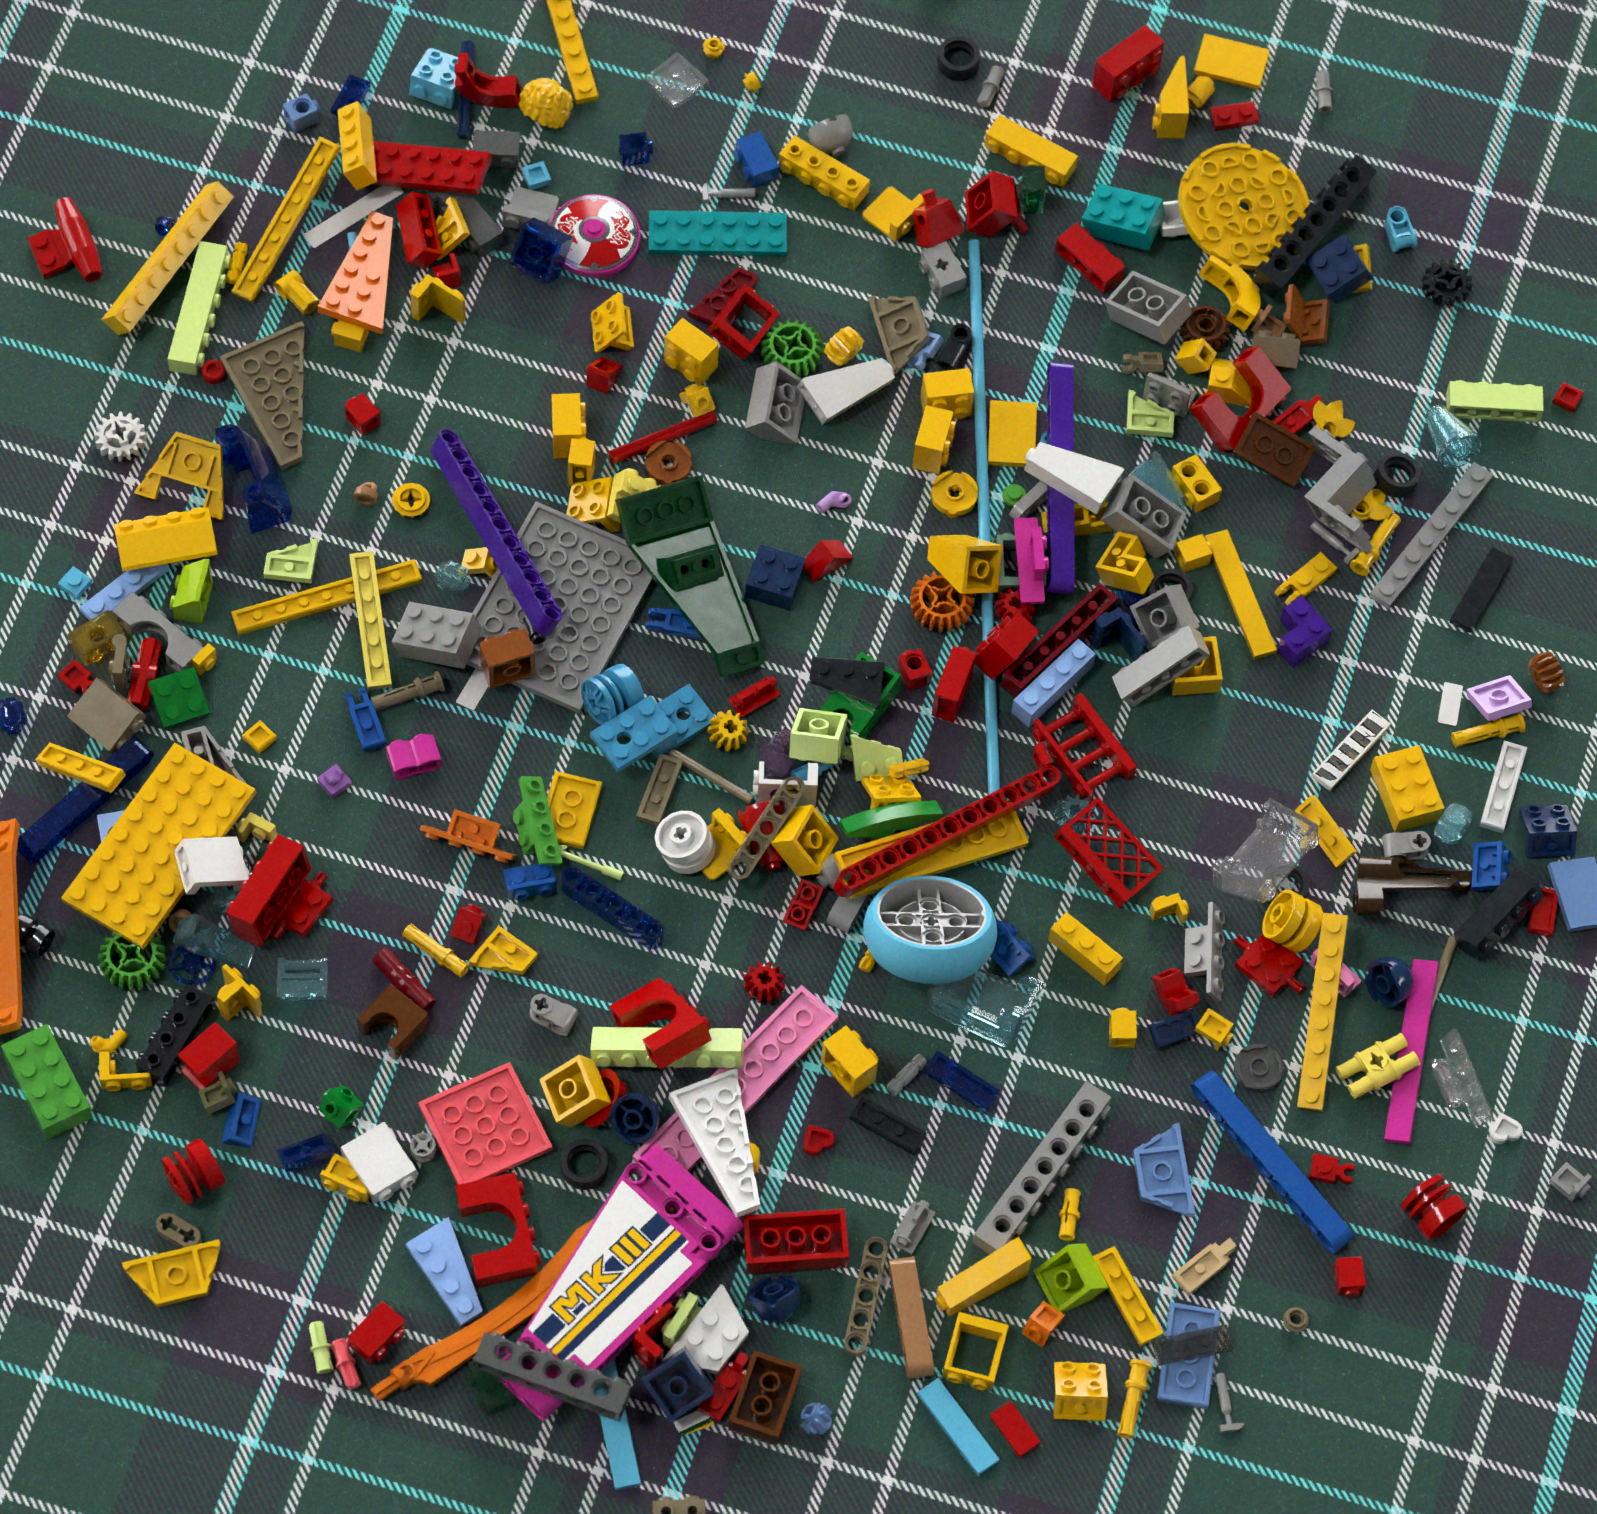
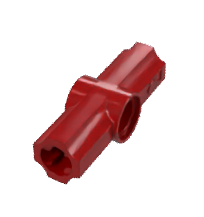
M148 637L141 640L137 662L133 663L130 678L131 687L127 699L142 712L148 710L151 693L147 682L158 679V664L163 647L162 642Z

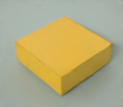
M259 720L242 735V738L260 754L277 740V735Z

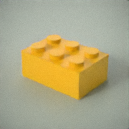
M1420 745L1374 757L1370 771L1394 832L1441 820L1445 808Z

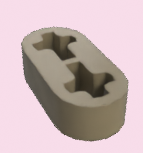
M164 1213L157 1218L156 1228L158 1234L174 1245L185 1248L201 1243L199 1230L172 1213ZM172 1221L173 1228L176 1231L171 1228L164 1230L163 1223L168 1224ZM181 1233L186 1236L193 1234L194 1241L189 1240L185 1243V1238Z

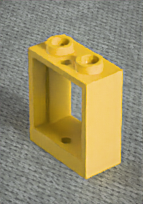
M959 1312L942 1377L955 1384H961L962 1382L971 1384L973 1388L978 1390H992L1009 1325ZM961 1331L998 1341L989 1377L952 1367Z

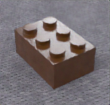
M753 1351L729 1419L728 1431L777 1447L802 1377L803 1366Z

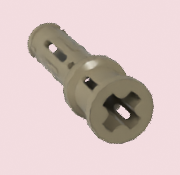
M435 671L434 675L422 679L419 677L415 678L411 684L370 697L377 712L412 698H426L427 694L439 690L443 692L445 688L439 671Z

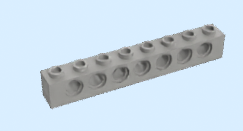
M1088 1081L1083 1084L975 1232L972 1242L974 1245L990 1255L1011 1242L1016 1234L1021 1235L1028 1225V1222H1026L1030 1214L1036 1215L1042 1205L1040 1201L1043 1196L1046 1195L1048 1197L1056 1186L1054 1181L1058 1176L1063 1177L1070 1167L1068 1162L1072 1156L1074 1158L1079 1156L1084 1147L1082 1145L1086 1137L1091 1139L1098 1128L1096 1123L1100 1118L1104 1120L1111 1111L1109 1106L1111 1096ZM1084 1110L1089 1111L1092 1116L1084 1117L1080 1112ZM1072 1129L1075 1130L1078 1133V1135L1070 1136L1066 1133V1131ZM1058 1148L1061 1149L1064 1152V1154L1056 1155L1052 1152V1150ZM1047 1168L1050 1173L1044 1175L1038 1169ZM1032 1187L1036 1190V1193L1029 1194L1024 1188ZM1018 1206L1022 1209V1212L1014 1213L1010 1208ZM1002 1225L1005 1226L1008 1229V1231L1005 1233H1001L997 1231L996 1227Z

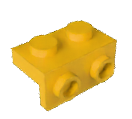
M334 1154L326 1170H322L320 1173L323 1186L333 1192L338 1190L345 1193L346 1197L352 1201L367 1203L370 1194L348 1160Z

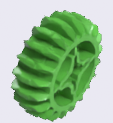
M787 319L784 325L778 321L776 327L771 326L769 333H765L764 340L761 343V355L764 358L765 365L777 361L798 377H800L801 373L807 377L809 371L814 372L816 365H820L821 358L824 355L823 340H820V333H815L814 326L807 328L808 324L806 321L802 325L799 324L797 319L794 323H790ZM801 341H804L810 347V349H808L807 346L804 345ZM775 349L779 350L778 352L781 353L784 357H781V356L775 351Z
M112 932L113 938H105L106 945L100 946L102 953L98 955V960L101 962L99 967L101 971H104V978L110 979L111 985L114 986L119 983L121 990L128 985L130 991H133L134 986L138 985L139 989L142 990L143 983L146 982L151 986L153 983L151 978L159 979L160 974L158 971H164L163 962H166V955L163 954L165 947L160 945L161 939L159 937L153 936L144 950L115 932ZM147 948L152 952V958L149 963L143 957ZM115 953L119 954L121 959L119 961L120 965L117 968L112 963Z

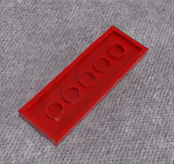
M373 141L377 182L373 183V185L478 195L493 157L490 152Z

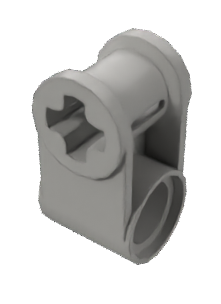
M1423 831L1385 834L1382 836L1385 857L1404 858L1409 861L1424 859L1428 854V848L1431 844L1430 836Z
M537 994L531 999L529 1015L533 1022L552 1030L558 1035L567 1036L579 1015V1012L574 1007L545 994Z

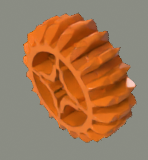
M935 571L932 572L931 577L925 574L923 581L918 580L916 587H913L911 590L912 595L909 600L911 613H915V621L921 620L922 627L928 624L930 631L934 627L938 628L940 633L943 631V628H946L949 632L952 631L953 626L959 629L961 622L966 624L968 616L972 615V607L974 606L973 593H959L942 574L937 575ZM954 594L960 600V606L955 604L956 601L953 600ZM924 596L928 599V602L931 604L930 609H928L923 602Z

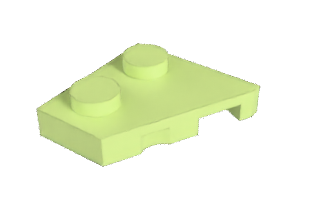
M311 539L310 543L298 547L295 544L286 547L284 550L268 552L263 572L264 578L311 584L318 539Z
M850 734L856 781H861L862 777H869L873 774L889 776L890 765L903 763L900 748L891 745L886 746L881 744V742L866 740L858 737V735Z

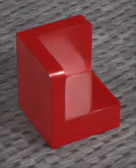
M454 253L449 254L450 263L432 267L434 278H439L447 287L461 286L460 269Z

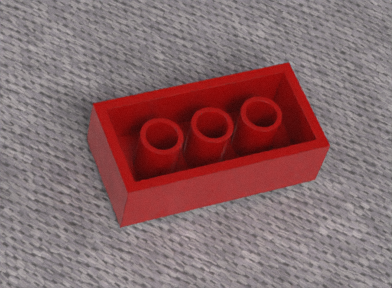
M280 834L277 835L274 841L268 844L265 855L261 861H257L252 875L243 882L240 893L228 905L227 916L236 937L261 948L311 871L304 845Z
M845 1209L743 1215L742 1223L744 1227L742 1230L746 1274L848 1267L849 1249Z

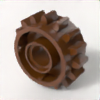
M1211 305L1191 307L1192 314L1179 327L1181 328L1179 335L1184 336L1183 342L1203 338L1213 349L1218 351L1220 345H1225L1227 338H1229L1230 322L1225 319L1227 315L1222 314L1219 308L1216 309L1211 307Z

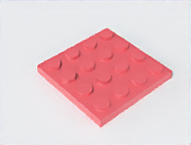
M510 1062L418 1102L419 1108L457 1185L494 1177L553 1150V1146Z

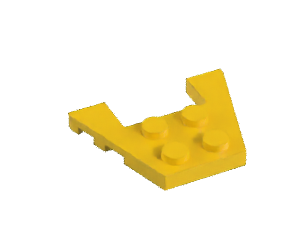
M175 432L159 455L154 466L149 469L145 475L146 477L140 486L138 485L134 493L157 500L161 483L165 476L207 489L208 492L203 508H209L210 517L224 520L223 446Z

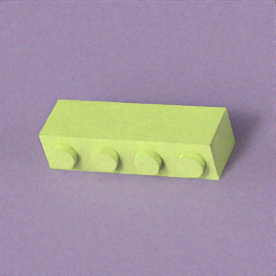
M1450 381L1446 392L1447 417L1540 422L1543 413V387L1532 384L1523 386L1510 383L1489 384L1488 382Z

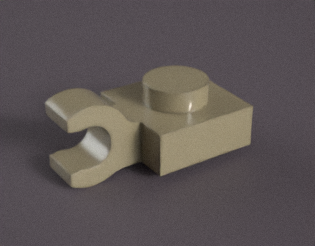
M1138 352V356L1131 354L1123 355V362H1130L1131 364L1122 365V373L1130 374L1138 368L1140 372L1145 373L1163 372L1164 363L1161 352Z

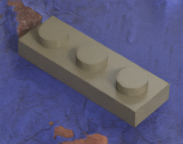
M660 753L636 814V820L659 826L683 766V760Z

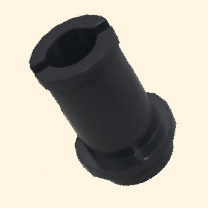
M525 615L523 622L529 633L530 641L534 645L543 643L546 640V636L536 632Z

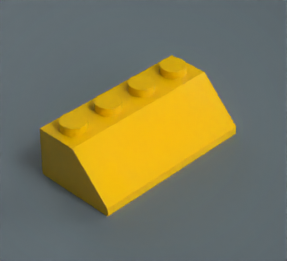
M196 507L184 512L174 511L167 515L156 517L146 516L143 519L134 521L123 520L120 523L114 524L122 572L218 555L208 507Z

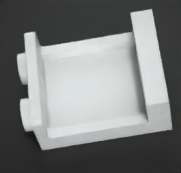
M238 837L183 839L174 850L186 895L196 894L200 887L234 885L235 891H240L243 882L249 879V870L245 866L243 848L239 845Z
M385 1122L341 1147L342 1157L348 1160L368 1190L374 1204L378 1201L384 1202L393 1195V1192L400 1188L406 1189L410 1187L417 1178L416 1168Z

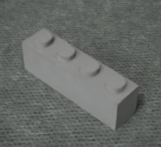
M1187 625L1179 629L1176 634L1167 640L1161 641L1149 652L1142 654L1130 665L1121 668L1118 673L1112 676V679L1121 699L1134 707L1209 657L1210 653L1201 633Z

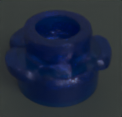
M160 216L156 220L155 230L160 236L166 237L176 223L171 217Z

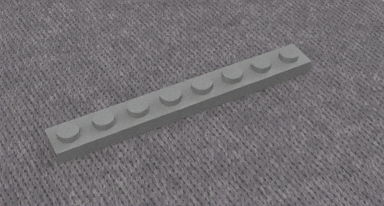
M1473 462L1373 588L1369 595L1370 598L1388 610L1491 481L1493 477L1491 472Z

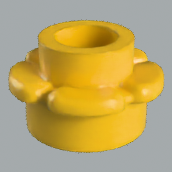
M716 37L707 39L703 43V51L711 59L719 58L725 50V44Z
M754 72L748 75L745 73L746 78L742 80L749 92L753 90L757 93V90L762 87Z

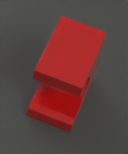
M216 1022L177 1054L178 1058L185 1064L181 1069V1074L198 1091L219 1081L218 1072L222 1071L226 1075L240 1062L237 1043Z

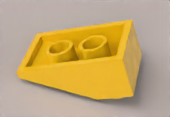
M1180 56L1160 94L1159 103H1155V116L1152 118V128L1156 129L1157 138H1184L1189 116L1185 56Z

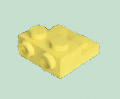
M631 468L615 474L607 517L621 523L615 499L660 487L656 485L657 481L652 478L644 479L638 476L637 470Z

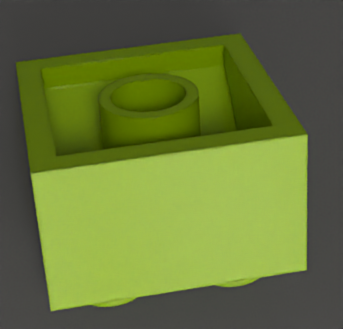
M209 559L185 565L181 575H177L175 581L176 596L172 595L170 600V609L173 610L174 619L203 624L213 585Z
M1086 1243L1068 1244L1034 1270L1051 1306L1061 1313L1091 1301L1109 1288Z

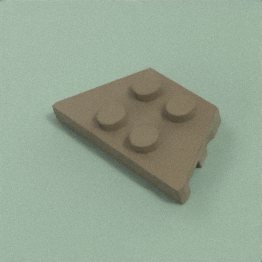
M870 296L868 299L885 354L895 375L931 339L925 319L916 297L898 298L897 296H888V299H877L875 296Z

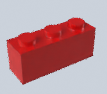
M411 192L396 205L407 264L427 268L442 255L431 197Z
M1075 223L1057 238L1055 252L1103 294L1123 279L1125 266L1121 259L1114 257L1107 251L1105 245L1097 242L1087 229L1081 228Z

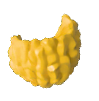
M538 78L529 82L519 94L520 110H522L525 116L528 115L533 121H538L544 127L547 125L549 128L553 127L554 129L563 127L573 108V98L570 92L564 90L558 81L550 78Z

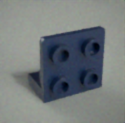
M1553 804L1551 806L1530 805L1528 807H1520L1519 813L1527 831L1525 847L1527 858L1575 856L1577 829L1567 805Z

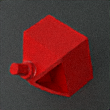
M991 171L965 191L967 228L969 232L991 238L1009 223L1012 226L1015 225L1021 234L1029 229L1022 220L1023 216L1021 215L1014 178Z

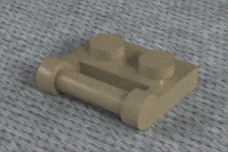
M117 634L112 638L115 656L114 660L109 662V674H111V685H114L116 691L121 695H126L131 660L126 652V637L122 634Z

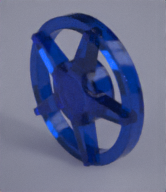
M187 942L179 945L171 953L169 969L172 976L178 982L185 985L186 983L189 985H199L208 981L214 974L216 958L213 951L207 945L199 942ZM190 947L200 948L197 953H188L185 949ZM181 951L184 956L183 961L173 965L175 956ZM205 951L211 957L212 965L202 961L201 956ZM184 969L185 972L190 974L191 980L182 978L175 970ZM201 969L210 970L204 977L194 980L195 974L200 972Z

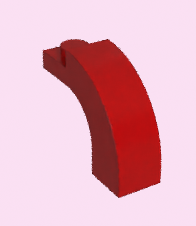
M468 53L458 54V63H455L454 66L456 75L455 87L463 96L473 102L490 107H519V94L522 92V87L516 75L497 77L484 74L475 68Z

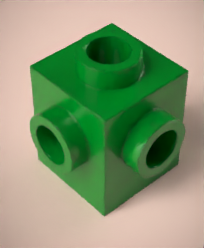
M342 1085L334 1089L330 1088L323 1094L321 1098L323 1102L318 1110L329 1122L334 1123L340 1129L354 1122L364 1103L354 1095L352 1090Z

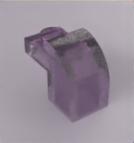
M786 727L782 729L780 734L778 732L774 734L770 744L764 740L760 744L758 764L759 761H764V777L766 779L785 780L791 776L790 771L795 770L796 759L789 758V755L784 753L790 745L791 730Z

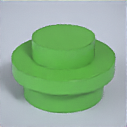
M1011 484L1004 488L1002 498L1008 506L1014 507L1026 495V492L1020 485Z

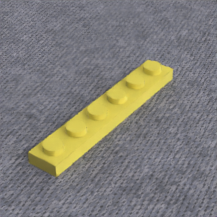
M370 551L349 554L368 690L392 687L374 553Z

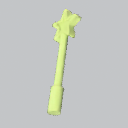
M559 845L561 857L596 869L606 876L621 881L624 874L623 871L608 865L602 866L565 852L564 850L568 846Z

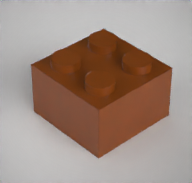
M526 628L521 630L514 629L505 635L488 637L484 641L479 642L480 665L490 689L536 675L535 651Z

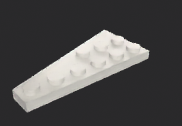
M737 1068L670 1092L669 1100L735 1217L737 1218L758 1210L760 1201L756 1177H754L752 1155L750 1154V1142L745 1113L742 1107Z

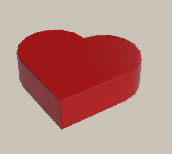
M808 1125L803 1144L804 1152L808 1156L815 1157L822 1150L832 1148L834 1145V1134L828 1129Z

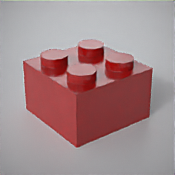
M1019 612L1011 618L1007 615L998 626H995L986 635L988 637L986 641L983 640L976 647L975 665L993 680L1019 657L1039 631Z

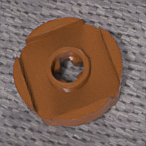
M657 442L647 451L645 460L646 472L650 478L656 480L662 486L687 479L692 470L691 453L680 442ZM664 460H673V466H665Z

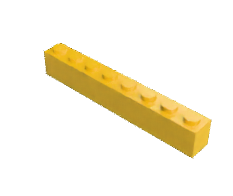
M219 181L203 187L101 319L117 335L131 332L234 198Z

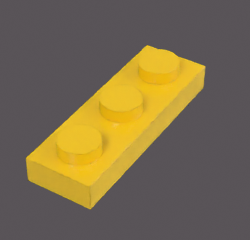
M1310 795L1295 810V813L1335 867H1341L1357 852L1315 795Z

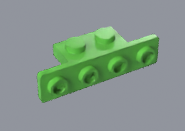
M521 776L518 781L523 801L513 811V821L517 826L518 841L522 846L523 854L533 855L536 852L539 865H560L563 861L543 780L540 776Z

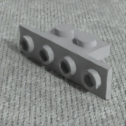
M1208 902V925L1185 929L1184 974L1187 977L1207 975L1206 993L1216 1002H1220L1221 992L1224 990L1222 981V969L1224 968L1222 947L1225 944V939L1222 931L1225 915L1223 910L1214 902Z

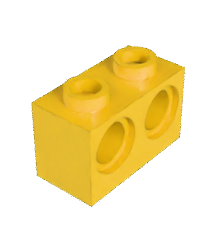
M1197 454L1172 467L1170 481L1175 489H1179L1183 495L1184 502L1188 507H1192L1195 513L1220 500L1222 489ZM1184 474L1191 475L1192 477H1186ZM1196 492H1202L1205 495H1199Z

